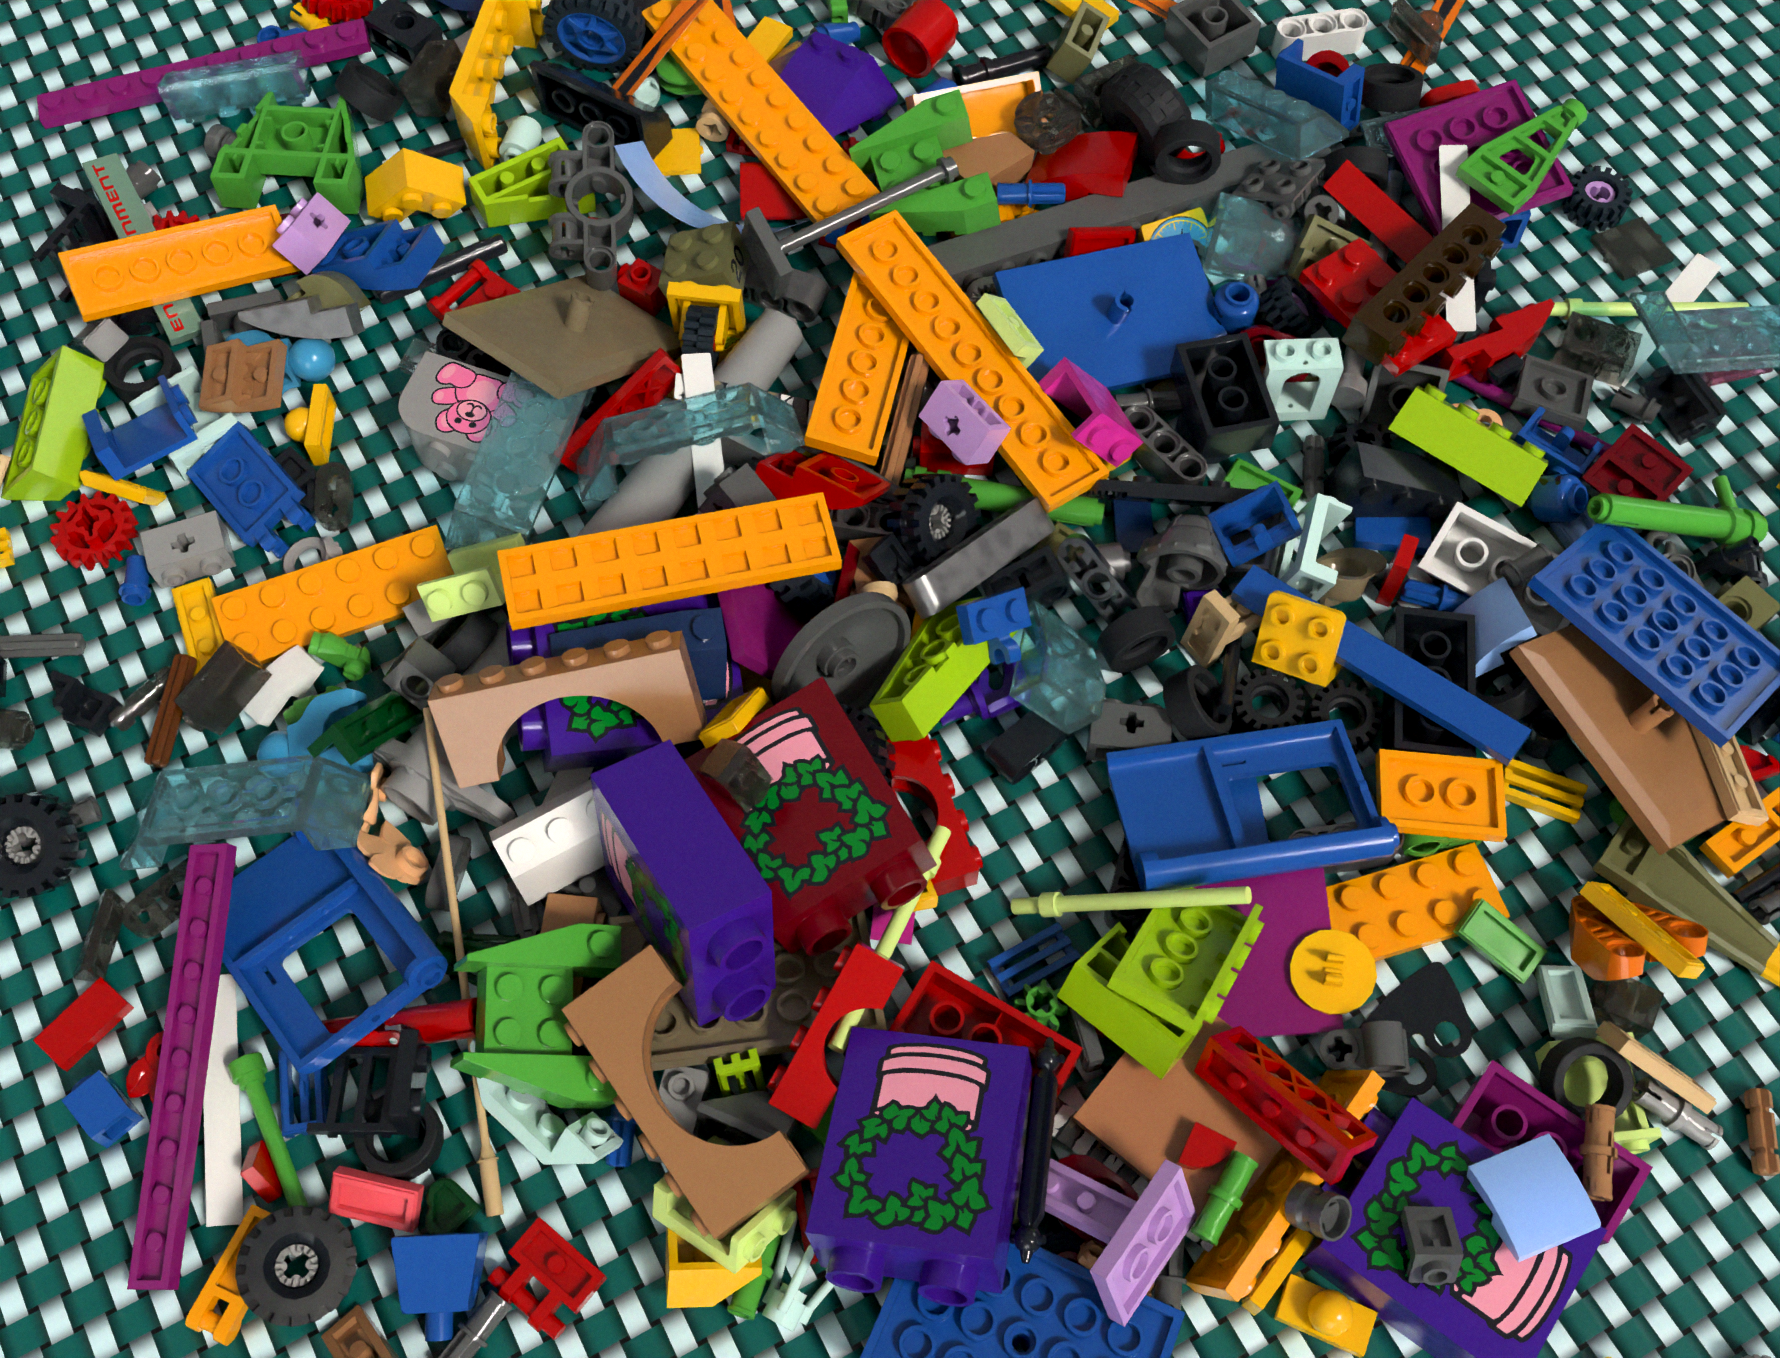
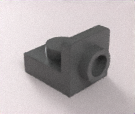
M1404 1206L1401 1222L1410 1254V1261L1406 1271L1408 1281L1410 1283H1426L1433 1286L1454 1283L1464 1254L1451 1207Z

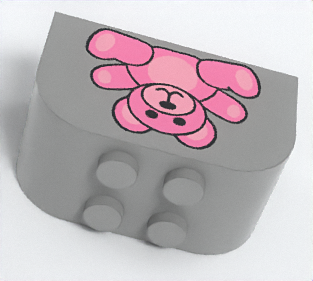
M429 351L424 353L402 391L398 403L401 419L420 462L426 468L436 472L446 480L455 481L457 479L469 483L472 487L482 492L490 490L505 496L519 497L538 491L550 480L559 463L554 453L573 434L563 398L558 400L538 386Z

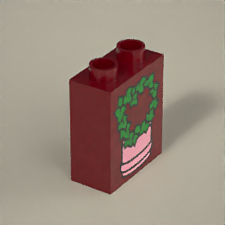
M823 676L752 718L740 733L707 749L703 748L684 760L772 890L774 937L790 954L804 948L807 955L815 956L835 948L846 940L853 930L848 919L876 902L880 904L883 910H892L905 905L916 898L927 886V880L923 874L937 866L924 841Z

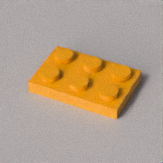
M1379 749L1375 755L1377 813L1379 816H1385L1390 823H1394L1399 833L1503 842L1507 837L1503 763L1496 759Z

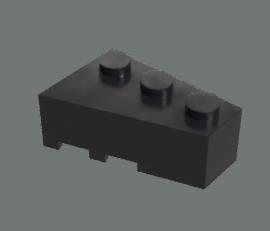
M1358 441L1323 482L1325 496H1332L1339 502L1353 507L1352 512L1342 522H1354L1355 518L1428 517L1431 521H1443L1453 510L1457 501L1461 502L1463 499L1457 470L1447 463Z

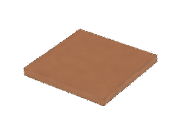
M1216 1016L1212 1024L1203 1021V1026L1182 1058L1162 1080L1125 1051L1073 1116L1072 1121L1148 1183H1150L1165 1159L1177 1164L1195 1122H1198L1236 1141L1237 1144L1233 1150L1245 1154L1259 1164L1240 1198L1242 1201L1283 1145L1194 1072L1209 1037L1233 1027L1218 1016ZM1238 1043L1235 1044L1241 1050L1247 1051ZM1270 1073L1274 1077L1280 1078L1277 1074ZM1305 1101L1306 1103H1308V1104L1311 1105V1106L1314 1105V1104H1312V1103L1309 1102V1101ZM1230 1154L1222 1162L1208 1168L1196 1170L1182 1168L1197 1214L1194 1221H1197L1209 1198L1206 1192L1210 1184L1216 1185L1231 1156Z

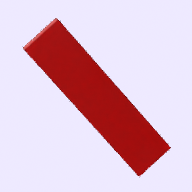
M1348 159L1323 185L1327 192L1406 264L1434 239L1430 233Z

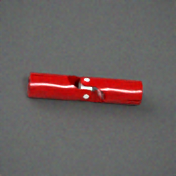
M477 997L402 1008L352 1047H398L401 1029L419 1030L425 1044L475 1038ZM360 1015L322 1020L330 1033H337Z

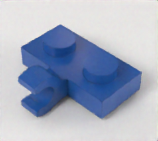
M1024 587L1011 588L956 606L964 645H976L988 641L989 658L992 665L1006 661V664H1011L1021 660L1020 647L1011 638L1009 633L1032 626Z

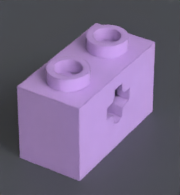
M316 192L308 202L302 197L290 210L289 215L276 228V231L281 235L272 246L304 274L308 275L327 255L351 220L320 193Z
M964 380L940 381L919 414V417L929 426V432L934 437L942 440L952 450L953 457L965 465L988 463L1011 430V427Z

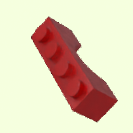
M928 734L925 738L917 741L891 742L890 739L887 740V742L895 745L896 754L889 755V759L896 762L895 770H887L885 774L887 778L891 779L889 783L891 789L897 792L912 794L923 800L933 812L936 826L941 825L951 831V835L939 857L942 863L935 877L931 879L937 896L976 885L979 869L983 868L982 858L976 844L970 846L965 833L969 832V825L963 809L956 810L952 800V797L955 796L954 784L950 774H943L938 762L942 761V755L937 740L935 738L929 739ZM931 836L928 838V840H926V841L924 842L926 846H927V844H928V842H929Z
M857 941L854 949L845 945L832 968L840 973L832 988L823 985L811 1006V1009L818 1012L810 1028L801 1024L788 1047L796 1052L788 1067L781 1064L778 1065L766 1087L773 1091L768 1102L770 1105L814 1130L817 1129L839 1086L838 1081L830 1072L825 1058V1040L829 1030L837 1020L854 1010L865 1008L882 1010L904 971L903 965L860 941Z

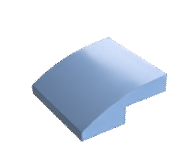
M1504 577L1481 589L1453 611L1454 613L1475 615L1476 677L1505 664L1500 653L1537 636L1531 622Z
M1549 1133L1468 1166L1467 1178L1493 1213L1491 1224L1517 1262L1594 1231L1601 1226V1221L1586 1190Z

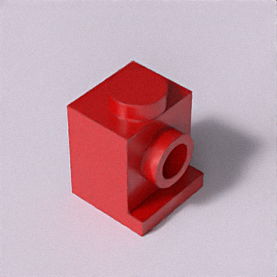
M637 258L632 265L625 263L617 274L620 296L655 317L668 302L658 286L662 270L640 258Z

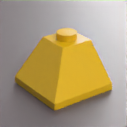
M666 1227L665 1274L667 1308L713 1307L762 1274L761 1256L753 1263L749 1261L740 1271L733 1274Z

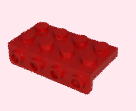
M1358 238L1302 270L1298 281L1348 329L1353 316L1398 273L1374 249L1370 248L1361 238ZM1439 314L1435 318L1428 316L1426 318L1428 320L1420 333L1415 338L1409 335L1406 338L1408 339L1407 343L1395 358L1388 356L1381 364L1396 378L1435 353L1438 356H1442L1445 350L1452 346L1458 332Z

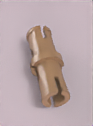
M1596 1103L1585 1105L1584 1144L1579 1145V1155L1583 1157L1582 1185L1590 1200L1613 1201V1163L1615 1160H1618V1149L1614 1148L1616 1108Z

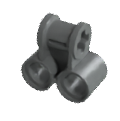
M1373 1021L1362 1024L1361 1028L1333 1030L1324 1035L1320 1042L1319 1052L1321 1058L1331 1070H1374L1380 1077H1400L1410 1074L1406 1030L1402 1029V1023L1399 1021ZM1340 1043H1344L1349 1050H1352V1053L1345 1054V1061L1340 1062L1335 1055H1332V1052L1339 1051Z

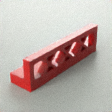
M660 347L554 453V456L559 462L583 478L675 388L676 373L683 374V370Z
M1241 1025L1209 1037L1194 1072L1330 1186L1341 1181L1354 1155L1374 1146L1379 1135ZM1238 1043L1247 1051L1241 1050L1235 1044ZM1270 1073L1277 1074L1280 1078L1274 1077ZM1305 1101H1309V1102H1311L1312 1104H1314L1315 1106H1311V1105H1309L1308 1103H1306ZM1340 1129L1346 1130L1348 1133H1350V1134H1351L1353 1137H1355V1138L1351 1139V1138L1348 1137L1345 1133H1343Z

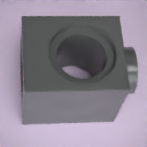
M419 636L396 658L382 680L419 710H422L428 705L427 700L434 682L443 676L454 674L458 666Z

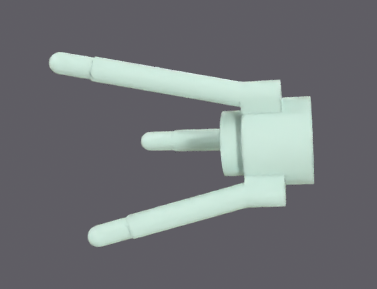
M798 1215L791 1229L783 1235L774 1267V1274L769 1288L762 1299V1302L767 1304L762 1315L794 1332L798 1322L807 1325L813 1311L835 1286L826 1279L805 1305L803 1304L807 1295L798 1291L815 1254L810 1244L789 1285L782 1283L780 1287Z

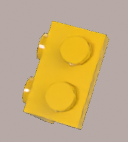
M1275 590L1268 596L1251 661L1275 671L1303 679L1309 683L1327 687L1340 672L1341 665L1335 662V658L1345 627L1346 615L1342 611Z

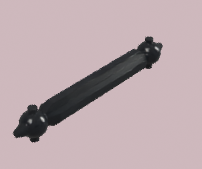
M1046 1037L1043 1046L1036 1051L1035 1056L1030 1057L1031 1064L1036 1065L1039 1070L1035 1074L1031 1085L1017 1210L1021 1227L1017 1229L1015 1234H1011L1009 1238L1010 1243L1015 1244L1016 1248L1020 1251L1021 1261L1024 1264H1029L1033 1253L1040 1248L1041 1244H1046V1236L1041 1235L1037 1228L1044 1218L1058 1089V1081L1054 1071L1057 1070L1060 1063L1065 1062L1064 1054H1059L1055 1049L1052 1037Z

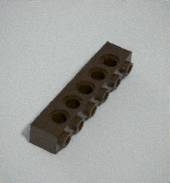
M1471 202L1353 316L1342 342L1377 367L1388 356L1395 358L1407 343L1408 339L1406 338L1409 335L1415 338L1425 326L1428 320L1426 318L1428 316L1435 318L1446 304V298L1449 296L1454 299L1464 287L1467 281L1465 279L1467 277L1471 280L1474 279L1484 266L1485 259L1487 258L1491 261L1495 258L1504 245L1500 238L1507 225Z

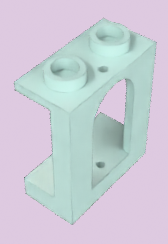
M1338 337L1264 340L1263 345L1267 364L1263 377L1279 421L1325 419L1344 369ZM1300 373H1313L1319 377V381L1285 383L1288 378Z
M1317 493L1295 515L1303 531L1298 536L1301 539L1294 566L1289 570L1296 538L1280 545L1274 577L1311 599L1319 600L1336 584L1338 571L1316 562L1320 541L1352 512L1353 507L1339 502L1332 496Z

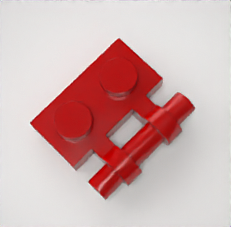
M540 1217L535 1220L508 1251V1254L521 1265L512 1275L501 1266H498L488 1277V1281L499 1290L497 1295L508 1304L513 1303L529 1317L527 1323L537 1332L543 1330L553 1340H556L566 1329V1325L555 1316L558 1308L564 1303L577 1315L607 1279L597 1267ZM533 1276L550 1291L542 1302L525 1288Z

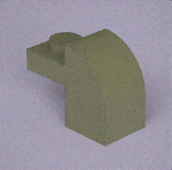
M320 271L299 279L296 282L302 289L286 300L319 294L323 309L357 302L360 312L372 304L352 279L336 271Z

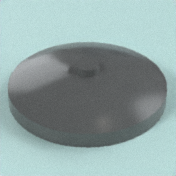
M878 592L855 594L839 600L821 611L796 634L779 659L771 683L773 706L823 676L839 704H846L860 711L871 703L910 643L911 625L906 612L892 598Z

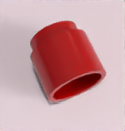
M941 0L914 1L884 32L882 37L884 52L890 62L905 75L913 78L926 77L954 46L959 30L958 20L951 8Z

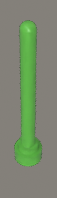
M255 1052L243 1055L233 1060L227 1066L234 1085H239L240 1090H246L288 1206L303 1205L309 1207L263 1085L266 1081L265 1074L268 1069L262 1053Z

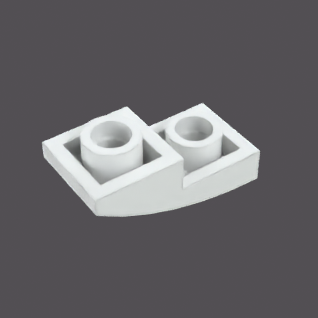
M296 645L265 668L236 700V703L255 722L269 727L291 696L299 699L303 698L325 667L308 654L303 647Z

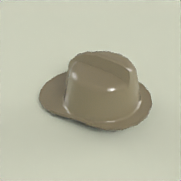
M1350 547L1331 551L1316 559L1317 563L1338 571L1336 584L1320 598V604L1330 607L1342 602L1358 600L1362 596L1369 579L1386 568L1387 560L1385 557L1373 550Z

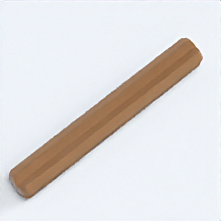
M920 353L912 354L909 358L879 473L898 486L900 485L930 365L924 359V355Z

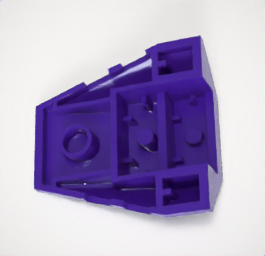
M817 31L786 46L769 62L772 69L834 140L836 135L846 130L850 134L857 131L859 124L869 119L873 122L881 119L898 101L897 93L872 55Z

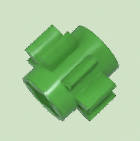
M1042 979L1040 986L1034 988L1024 984L1023 994L1026 1000L1016 999L1014 1004L1015 1009L1024 1011V1014L1046 1027H1050L1055 1032L1059 1029V1022L1055 1016H1066L1068 1006L1058 1004L1060 999L1057 997V994L1061 988L1053 991L1047 987L1046 979ZM1034 1003L1040 1007L1047 1004L1049 1006L1048 1013L1043 1009H1038L1035 1012L1033 1010Z

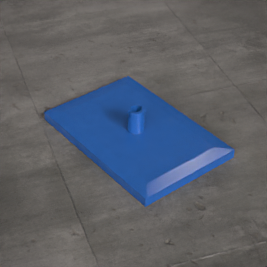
M1190 232L995 272L992 277L998 297L1005 298L1044 349L1027 368V371L1037 383L1064 357L1107 387L1109 391L1171 378L1170 367L1176 344L1227 336L1225 328L1217 322L1213 314L1212 304L1214 297ZM1049 396V398L1054 402V404L1059 403L1054 398Z
M1596 523L1537 573L1527 584V586L1720 748L1734 736L1780 686V650L1631 528Z
M1010 1243L1002 1294L976 1290L975 1301L970 1306L955 1307L932 1302L918 1293L919 1281L894 1278L860 1358H1170L1185 1312L1145 1295L1126 1326L1123 1327L1109 1319L1090 1269L1041 1247L1033 1253L1029 1264H1024L1021 1261L1020 1251L1016 1248L1015 1244ZM1018 1343H1021V1348L1024 1350V1352L1016 1351L1013 1348V1346H1017Z

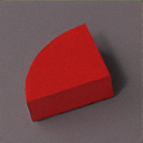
M1739 745L1754 783L1780 774V763L1770 754L1766 756L1756 750L1749 749V746Z
M1195 1122L1177 1161V1165L1191 1170L1214 1166L1229 1156L1237 1142Z
M260 1140L249 1147L240 1175L269 1204L281 1197L282 1187L266 1144L263 1140Z

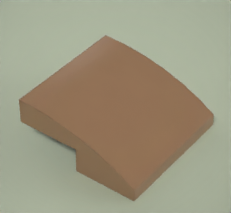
M239 338L207 346L199 408L202 411L219 413H245L280 408L287 346L280 339L246 346Z

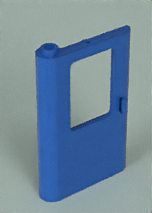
M1342 719L1106 753V769L1141 892L1177 890L1392 857L1394 849L1400 843L1396 825L1390 823L1385 816H1379ZM1331 766L1336 769L1357 828L1258 844L1250 843L1246 839L1228 785L1229 781Z

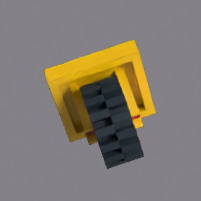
M669 281L666 295L674 332H679L682 353H710L712 369L714 371L719 361V352H724L727 337L741 339L746 333L747 326L742 291L729 285L707 286L698 285L692 281Z

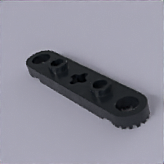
M1133 476V481L1099 479L1087 491V497L1103 500L1104 496H1107V500L1122 499V501L1211 507L1232 503L1252 493L1255 489L1230 488L1231 483L1227 481H1208V486L1156 483V477Z

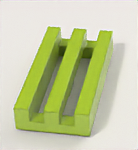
M757 1048L748 1050L749 1058L741 1060L739 1053L731 1054L732 1063L724 1065L722 1057L713 1059L723 1097L732 1096L727 1079L728 1076L736 1075L740 1094L749 1093L744 1072L753 1070L757 1087L756 1091L764 1090L767 1092Z

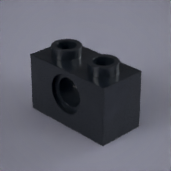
M386 0L364 18L372 44L419 73L446 49L440 25L434 19L420 14L407 3L404 4L399 0Z

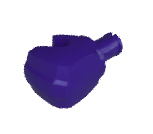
M1022 659L1011 664H1006V661L1002 662L1003 683L1002 688L999 690L990 688L988 683L989 671L985 668L980 674L978 683L974 680L950 708L951 710L947 711L939 720L942 727L946 726V724L971 713L978 715L982 721L993 719L1027 703L1031 698L1033 687L1030 675Z

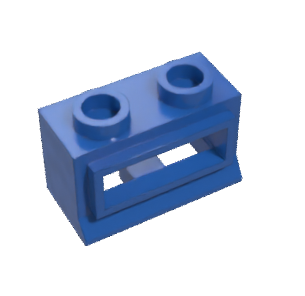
M1539 406L1516 435L1514 441L1522 446L1528 441L1546 452L1543 458L1548 460V466L1543 474H1571L1580 480L1591 467L1604 444L1597 441L1586 457L1569 446L1575 436V431L1571 427L1563 426L1555 437L1537 427L1546 409Z
M1278 480L1268 485L1260 486L1252 493L1232 503L1224 504L1218 510L1207 515L1233 568L1300 536L1303 531ZM1281 511L1286 521L1268 530L1264 524H1257ZM1253 526L1250 529L1252 538L1233 546L1230 537Z

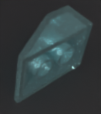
M1032 601L1028 605L1032 626L1023 628L1020 642L1021 660L1016 662L1009 696L1069 735L1101 718L1106 684L1091 640L1036 601Z

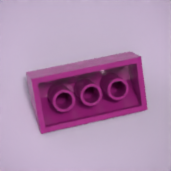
M1491 1060L1459 1101L1447 1121L1495 1154L1502 1153L1549 1133L1582 1183L1583 1157L1579 1155V1145L1584 1144L1585 1121L1494 1060ZM1615 1141L1614 1148L1618 1149V1160H1615L1613 1163V1201L1591 1200L1601 1221V1226L1608 1230L1600 1245L1609 1243L1653 1168Z

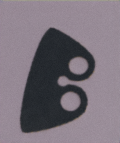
M1433 962L1406 979L1362 1023L1373 1021L1401 1022L1402 1029L1406 1030L1409 1058H1416L1426 1066L1427 1077L1424 1082L1417 1085L1409 1084L1402 1076L1381 1077L1386 1081L1381 1090L1401 1095L1417 1096L1425 1094L1432 1088L1437 1076L1436 1065L1431 1056L1423 1049L1412 1046L1410 1041L1412 1035H1422L1427 1047L1441 1057L1447 1058L1460 1056L1472 1043V1029L1466 1008L1452 977L1441 962ZM1451 1022L1458 1027L1461 1033V1041L1456 1047L1446 1048L1436 1041L1434 1029L1439 1023ZM1345 1046L1338 1060L1340 1062L1345 1061V1054L1352 1053V1050Z

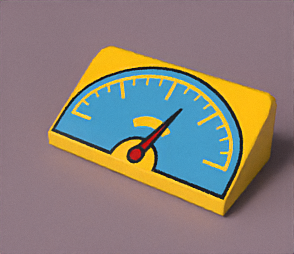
M1201 207L1142 225L1139 228L1137 243L1190 232L1191 238L1199 241L1206 250L1214 247L1206 216Z

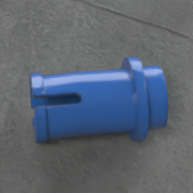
M131 555L126 559L124 583L119 586L118 593L124 603L131 606H141L151 597V589L148 587L150 572L147 568L145 556Z

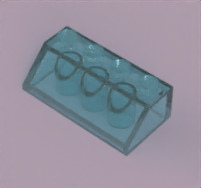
M300 49L169 72L164 75L157 86L158 92L174 120L185 119L186 123L203 121L206 119L205 115L219 113V117L234 116L239 114V109L252 107L253 111H256L255 107L267 92H273L277 102L285 101L286 105H296L305 102V97H309L312 91Z
M1226 70L1219 73V76L1205 82L1206 120L1294 161L1309 157L1349 137V130L1324 110L1310 105L1307 101L1291 97L1282 90L1268 87L1262 84L1261 81L1239 74L1238 71Z

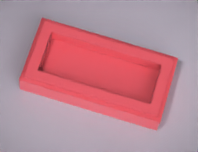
M339 1165L332 1175L328 1213L413 1233L419 1225L424 1185Z

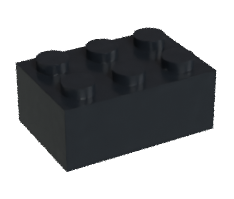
M1247 332L1176 344L1170 373L1197 452L1204 459H1211L1271 448L1280 421Z

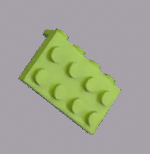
M1256 903L1249 917L1227 905L1153 908L1112 974L1107 987L1195 1036L1202 1022L1206 1021L1212 1024L1225 1000L1217 997V994L1219 993L1227 997L1238 973L1232 971L1231 968L1233 967L1238 971L1241 970L1252 949L1244 943L1246 942L1253 946L1265 924L1258 920L1263 906Z

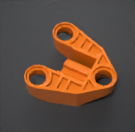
M1582 895L1572 898L1569 915L1571 959L1593 980L1613 981L1636 977L1643 974L1645 960L1648 962H1659L1642 945L1632 939ZM1631 902L1695 957L1705 955L1709 931L1703 925L1640 903Z

